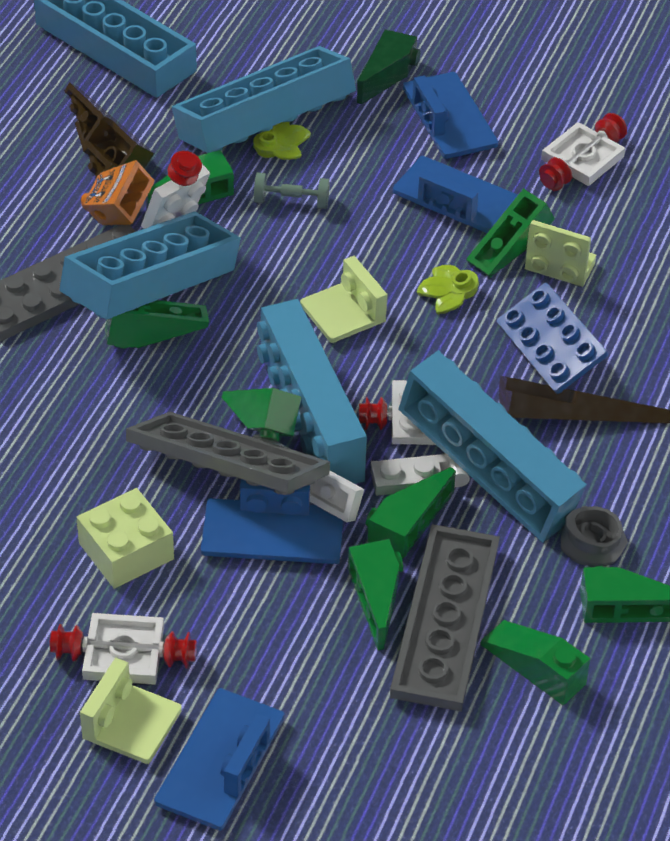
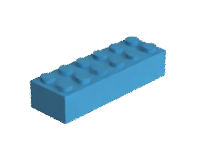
M34 0L36 25L156 98L197 71L196 43L123 0Z
M317 46L171 107L179 139L206 153L222 150L224 146L231 143L246 141L248 136L257 132L269 131L274 125L281 122L293 121L297 119L298 115L307 111H317L328 102L343 100L347 94L356 91L350 58Z
M194 211L65 256L59 291L70 297L75 303L81 304L93 311L98 317L107 320L234 271L241 237Z
M294 299L261 307V321L257 322V330L261 339V344L257 345L258 357L262 364L266 363L268 367V377L272 386H277L279 390L301 396L294 432L298 431L301 436L300 443L303 453L330 461V471L354 484L364 482L367 436L299 300Z
M439 350L410 371L398 410L542 543L558 532L565 525L567 515L576 509L587 484L582 481L581 477L561 462L551 449L540 443L527 427L519 424L507 413L501 404L496 403L482 390L477 382L472 381L466 376L454 361L445 357Z

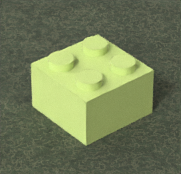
M138 488L76 516L79 544L114 589L174 560L173 532Z

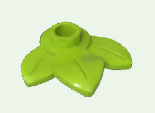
M281 122L274 125L271 130L257 134L253 139V147L257 154L264 158L276 156L283 160L298 159L302 157V154L297 146L306 141L311 136V132L301 125H290L289 122Z
M441 265L432 269L433 277H428L421 282L417 289V294L437 298L435 305L436 314H444L459 308L465 299L474 296L478 290L479 279L477 274L471 270H460L453 265Z

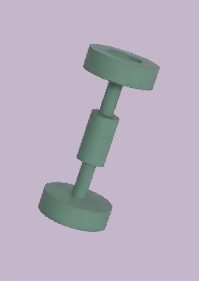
M257 172L254 185V203H264L267 191L281 193V196L302 198V195L317 196V208L327 209L330 179L320 178L318 190L303 189L302 185L282 184L279 187L267 185V174Z

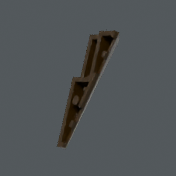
M69 82L64 91L71 98L72 104L69 107L71 112L76 114L77 121L75 126L83 152L88 154L90 159L88 164L89 171L94 173L95 178L97 179L98 175L104 171L135 160L145 169L155 153L84 91Z
M500 376L499 404L513 418L670 423L669 409L570 389H564L559 394H556L549 385Z

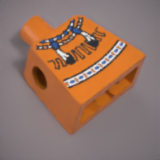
M137 160L100 173L90 192L82 195V207L102 225H131L134 223L155 180Z

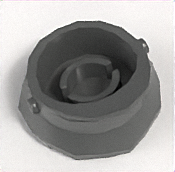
M582 506L571 511L565 518L560 541L561 550L577 564L587 566L614 564L628 543L621 521L617 515L608 509L598 506Z

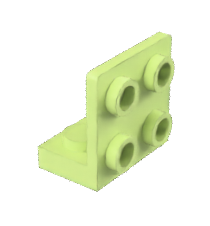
M533 220L529 225L525 269L583 287L596 262V254L589 252L591 238Z
M355 256L343 260L342 283L300 300L303 310L331 343L386 322L387 293Z
M115 657L80 711L82 739L149 764L182 712V706L177 702L133 686V681L130 679L129 662Z

